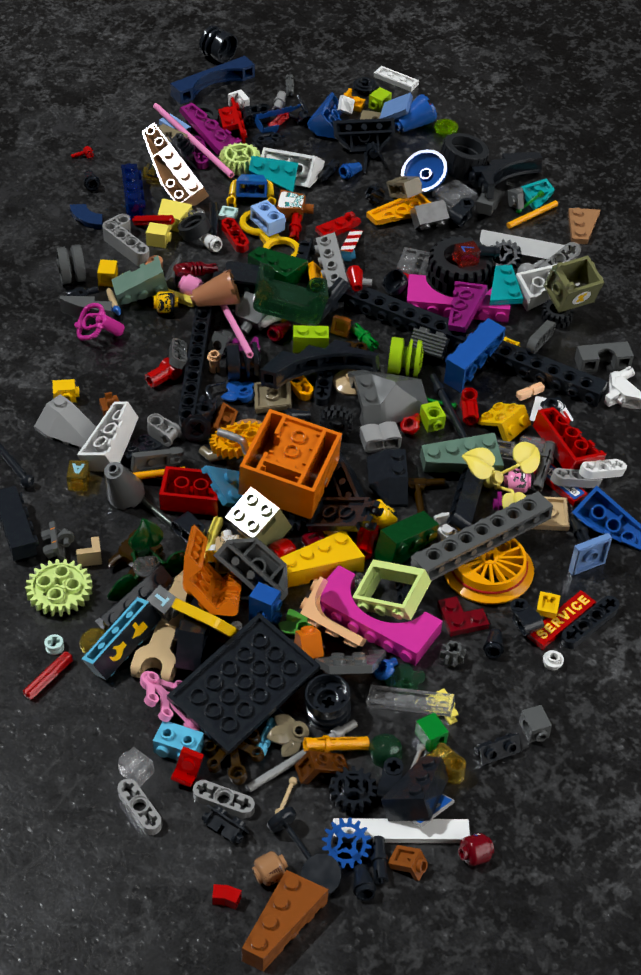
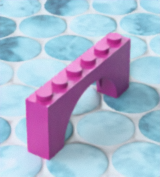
M409 274L407 303L437 315L449 317L453 297L445 296L435 291L428 284L426 275ZM491 287L473 319L486 320L489 318L493 321L508 322L510 304L489 306Z
M338 565L326 579L328 583L321 594L320 605L323 613L332 621L367 639L368 642L374 643L386 650V652L400 657L404 662L416 666L440 635L443 621L427 612H424L414 620L403 623H389L370 617L356 605L351 595L355 587L356 574Z

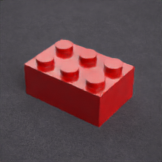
M165 467L159 493L160 510L184 513L189 511L194 514L218 516L220 501L210 486L213 483L207 473L203 474L201 469Z

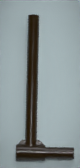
M408 478V489L414 491L417 513L425 511L421 490L429 486H445L444 478ZM431 543L427 544L424 549L430 547Z

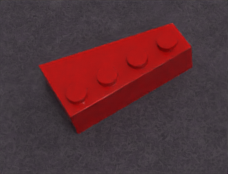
M551 407L538 410L533 427L544 443L546 441L556 443L557 446L553 455L562 468L580 469L585 461L605 459L607 454L603 450L598 451L595 448L594 442L591 440L587 441L581 435L582 432L578 428L569 425L570 421L556 408Z

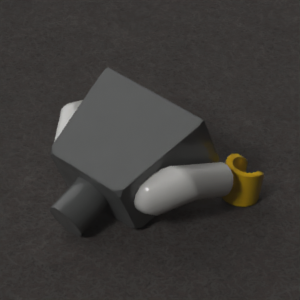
M247 291L244 297L240 299V303L235 304V314L239 323L242 324L240 329L244 335H248L251 329L262 331L277 321H288L289 313L284 314L283 309L277 312L274 302Z

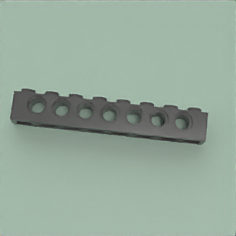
M539 491L527 495L524 499L496 511L489 517L480 519L477 523L465 527L453 535H449L446 539L416 552L411 556V567L425 569L430 580L433 581L551 519L553 505Z

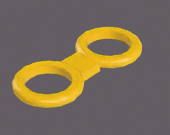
M250 210L240 217L239 225L241 229L250 235L259 236L260 240L264 243L263 248L270 249L274 245L286 244L294 249L291 256L296 257L299 243L294 239L281 237L278 233L268 237L261 229L250 227L246 223L250 219Z

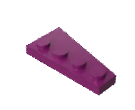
M189 103L180 107L179 112L217 155L221 153L224 146H228V144L233 145L234 142L236 144L242 142L238 137L234 138L229 130L221 128L216 120L209 119L207 117L208 114L195 104Z
M455 281L451 303L452 308L448 322L450 331L464 333L467 331L488 292V285Z

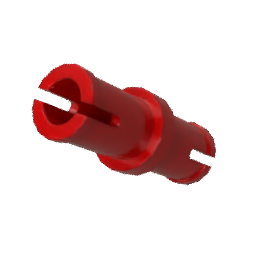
M299 213L292 214V220L289 225L290 234L288 238H293L296 242L299 241V233L302 230V215L300 214L298 218Z

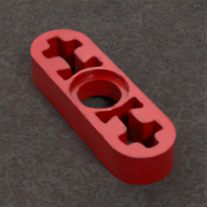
M230 217L224 218L221 221V229L235 251L239 253L247 252L249 250V240L236 220Z

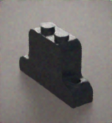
M235 261L226 262L224 272L231 270L234 279L231 280H234V283L237 285L240 297H244L247 291L278 303L281 283L268 279L265 267ZM216 271V272H214L212 279H213L214 277L218 276L219 274L223 273V272H221V271Z

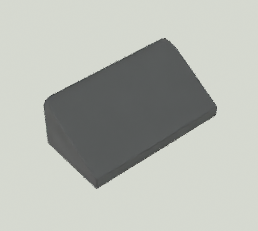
M178 256L169 267L165 278L168 289L174 290L178 282L179 276H176L173 267L175 264L182 263L181 256Z

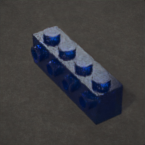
M122 164L121 173L126 214L132 220L134 216H143V210L146 209L145 200H142L144 199V190H142L141 170H138L137 164Z

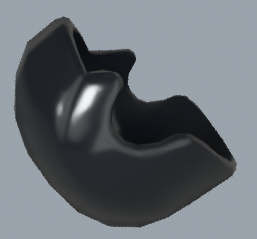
M394 269L385 276L382 285L390 296H398L407 289L408 278L400 269Z

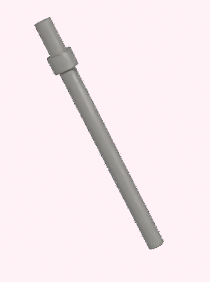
M352 719L341 727L333 728L328 736L345 737V734L358 727V724ZM304 750L298 752L246 784V789L248 792L254 791L293 767L307 752Z

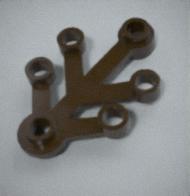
M255 730L247 737L250 744L243 741L230 753L232 767L228 770V775L233 784L242 785L247 779V772L245 767L241 765L238 750L249 754L254 762H260L264 758L263 749L258 746H252L258 744L261 740L258 730ZM210 740L204 744V749L207 755H214V757L207 761V767L211 773H217L221 769V761L227 754L221 748L218 751V746Z

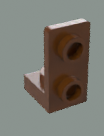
M311 750L294 765L300 783L308 785L320 772L335 774L336 771L343 773V767H346L349 771L343 754Z

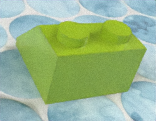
M293 325V353H300L308 345L321 348L328 346L329 326Z

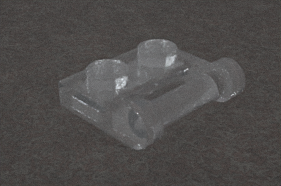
M404 247L397 269L407 274L427 275L426 270L430 252ZM423 259L420 269L416 268L418 260Z

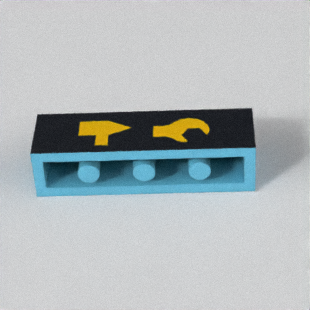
M137 597L83 656L82 660L95 675L107 680L128 659L133 650L143 642V639L157 626L162 617L149 601Z

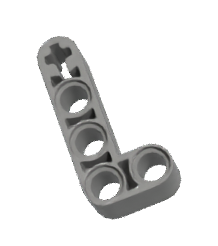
M119 214L103 223V238L105 242L138 267H140V264L146 263L150 257L149 247L131 234L129 215Z

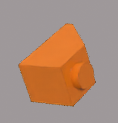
M309 625L295 631L294 643L313 659L324 657L321 632L316 627Z

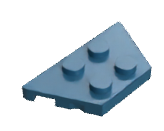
M208 465L201 468L202 473H207L213 483L210 486L217 494L221 504L233 508L243 497V495L238 494L239 471Z

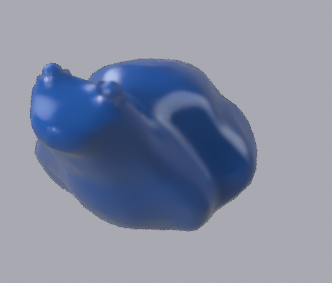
M395 657L380 661L382 664H378V668L373 672L376 679L387 680L394 673V666L398 665L397 658Z

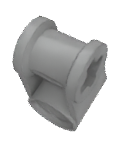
M154 413L148 416V435L161 442L164 446H171L173 440L182 435L181 427L162 415Z

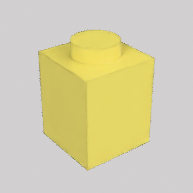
M150 222L146 231V245L166 248L168 242H171L172 239L169 225Z

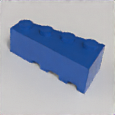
M489 318L483 323L481 322L477 329L468 335L466 341L463 344L460 343L456 351L447 356L445 360L444 383L462 393V390L465 389L464 383L467 380L470 382L474 378L473 374L477 367L481 369L485 364L487 356H491L504 340L506 328Z

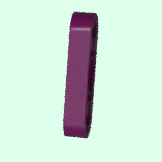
M194 136L206 147L205 141L201 136ZM195 147V151L192 153L194 164L198 169L208 168L209 158L203 153H197L201 151Z

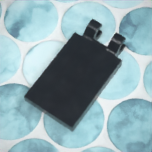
M322 497L312 519L308 520L306 528L308 531L359 532L362 527L368 531H374L377 523L371 522L373 516L369 514L381 516L384 508H378L380 501H372L370 497Z

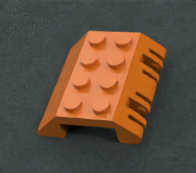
M194 524L191 527L184 555L183 588L189 595H193L197 599L198 605L203 610H207L210 614L235 616L239 610L243 581L231 571L222 577L209 562L205 563L204 555L208 538Z

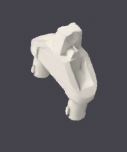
M631 366L621 371L610 373L609 393L605 396L604 400L608 407L618 403L622 407L641 409V391L627 380L635 375L634 369Z

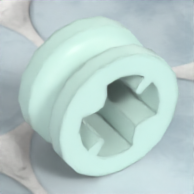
M54 634L45 639L44 644L48 654L58 655L62 653L64 643L61 636Z

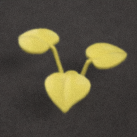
M520 442L514 447L513 459L517 464L501 472L492 467L495 463V456L486 448L471 449L462 455L471 473L478 479H484L483 484L485 487H494L495 490L500 489L509 492L502 497L503 509L526 497L522 492L514 493L513 489L500 486L504 480L503 475L519 466L523 473L530 474L538 468L540 463L538 448L529 442Z

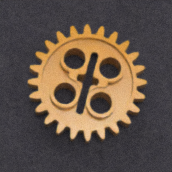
M241 421L240 424L234 422V425L227 424V428L221 427V429L242 436L250 447L262 423L258 424L257 421L251 423V421L244 423V421ZM217 431L211 435L212 438L209 439L211 451L217 457L222 456L223 459L229 456V459L233 457L239 459L240 456L245 457L240 444L218 436Z

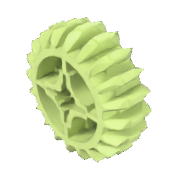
M234 142L233 145L228 144V146H224L219 160L234 173V176L250 174L251 156L260 157V151L257 150V147H253V145L241 144V142L236 144Z

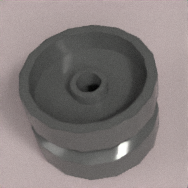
M81 245L71 246V257H69L65 246L57 247L56 264L61 284H71L72 273L77 283L86 282Z

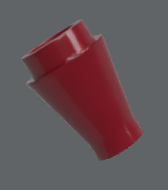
M289 321L271 325L267 335L272 341H280L291 330L292 325Z

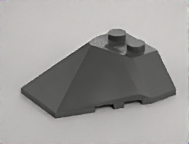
M367 370L349 371L347 373L351 388H356L362 409L359 418L361 426L366 424L379 425L390 421L396 422L398 425L404 417H409L416 413L420 414L421 405L428 403L421 379Z

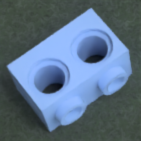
M268 200L250 206V219L268 237L285 230L286 218L284 214L278 211Z

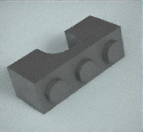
M628 341L577 346L574 359L578 369L588 373L597 372L600 361L610 363L614 370L625 369L632 365L634 355Z

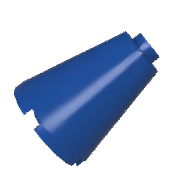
M420 94L411 102L409 113L395 119V129L403 133L436 121L437 112L433 103L430 105L428 102L429 98L425 95Z

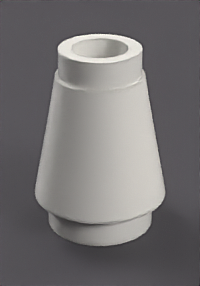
M207 233L199 238L211 252H217L222 248V241L218 236Z

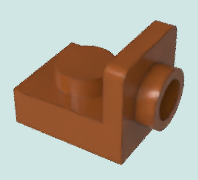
M397 845L388 861L390 869L409 872L414 880L420 881L427 869L428 862L421 849Z

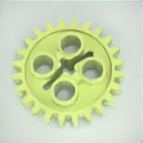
M56 559L54 564L49 560L47 566L41 563V569L34 568V574H29L30 580H26L27 600L30 601L31 606H36V611L43 609L44 615L48 611L51 612V616H54L56 612H59V615L62 616L65 611L70 615L71 609L78 611V605L84 607V601H89V595H92L91 575L87 573L86 568L82 569V564L75 566L74 560L70 564L67 563V559H64L63 563Z

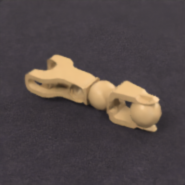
M182 571L174 578L169 592L189 604L193 595H189L183 588ZM179 613L169 622L163 618L158 622L150 643L140 647L134 654L130 667L132 677L140 678L141 674L147 669L158 668L161 670L162 680L173 682L177 672V668H175L176 658L173 654L177 642L174 640L176 628H179L180 619L184 617V614Z

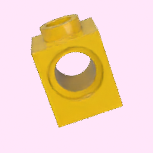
M100 259L97 272L98 286L113 287L111 279L118 276L117 261Z

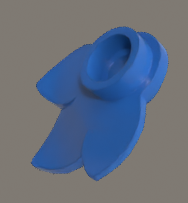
M250 380L242 383L230 381L226 384L228 392L221 396V399L232 402L239 399L240 402L247 403L253 399L254 383Z

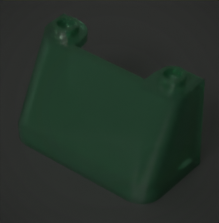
M260 262L253 297V308L255 311L309 326L319 324L328 300L327 280L317 277L312 278L308 282L307 288L275 280L274 268L269 264Z

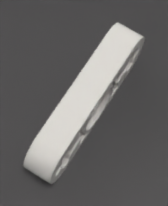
M619 459L585 461L579 469V474L586 479L621 477L624 475L627 465Z

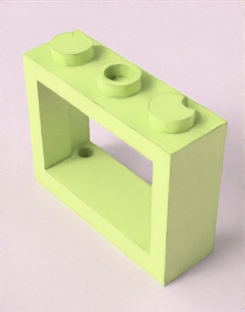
M373 559L352 598L363 612H373L380 616L387 615L398 620L406 619L411 621L431 580L425 569ZM381 579L412 585L403 604L371 598Z

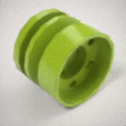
M392 337L387 373L399 375L401 368H405L406 376L409 377L410 369H414L413 377L418 378L424 354L422 340H418L417 348L413 347L414 339L410 340L407 347L404 345V338Z

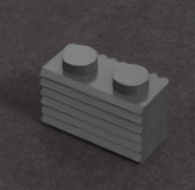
M424 327L414 328L411 339H414L413 347L417 348L418 340H422L425 355L443 360L450 340L446 338V334L437 331L436 334L429 333L430 329Z

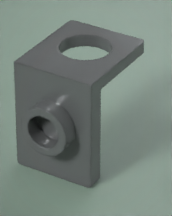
M223 330V332L214 331L207 351L215 350L214 343L220 341L222 348L218 352L223 357L226 343L232 342L236 337L233 336V333Z

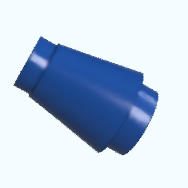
M359 162L342 164L339 168V174L342 178L349 179L362 170V165Z

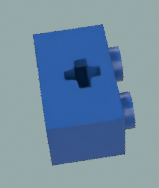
M258 582L249 595V621L260 613L273 625L278 624L282 617V613H280L282 606L281 591Z

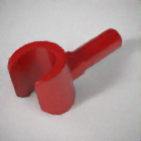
M86 146L83 148V151L71 154V157L86 155L87 158H92L94 154L92 148Z

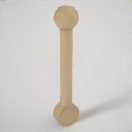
M290 777L288 789L280 807L275 810V814L284 809L293 786L297 784L296 777Z

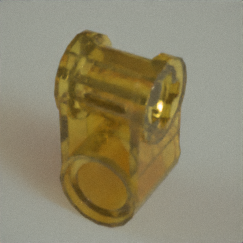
M438 743L436 749L426 756L442 757L449 777L448 782L460 784L465 778V759L451 750L445 743Z

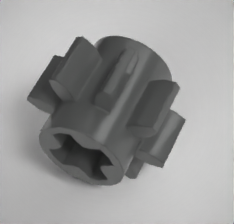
M450 640L447 645L442 644L439 658H444L445 665L455 667L458 663L463 664L466 649H462L460 642Z

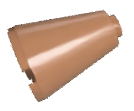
M226 270L192 290L193 294H190L193 305L205 307L239 304L240 296L237 285L234 283V280H231L234 279L231 270Z

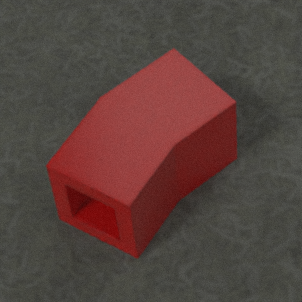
M214 884L212 905H225L236 910L242 898V890L229 885Z

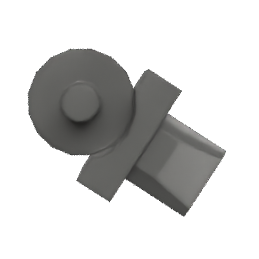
M52 521L49 522L50 529L41 532L44 543H51L43 547V553L48 559L57 556L62 561L66 559L65 547H69L75 537L74 533L66 528L58 529L56 522Z

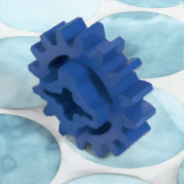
M339 818L338 825L332 821V829L325 828L324 830L328 836L321 839L327 842V845L323 846L322 850H328L329 853L327 855L341 862V868L343 869L346 863H349L351 868H354L355 861L362 864L360 857H368L369 855L365 852V849L372 847L366 844V840L371 839V836H365L364 834L367 827L360 829L361 822L358 820L355 824H352V818H348L347 823H344V820ZM351 827L356 831L352 832L351 834L345 833L341 828ZM335 833L337 837L336 845L332 848L331 839L333 834ZM343 837L346 839L353 838L349 849L347 847L338 849L343 843ZM361 838L362 845L360 851L358 852L356 849L357 840ZM345 852L349 853L352 858L343 859L337 855Z

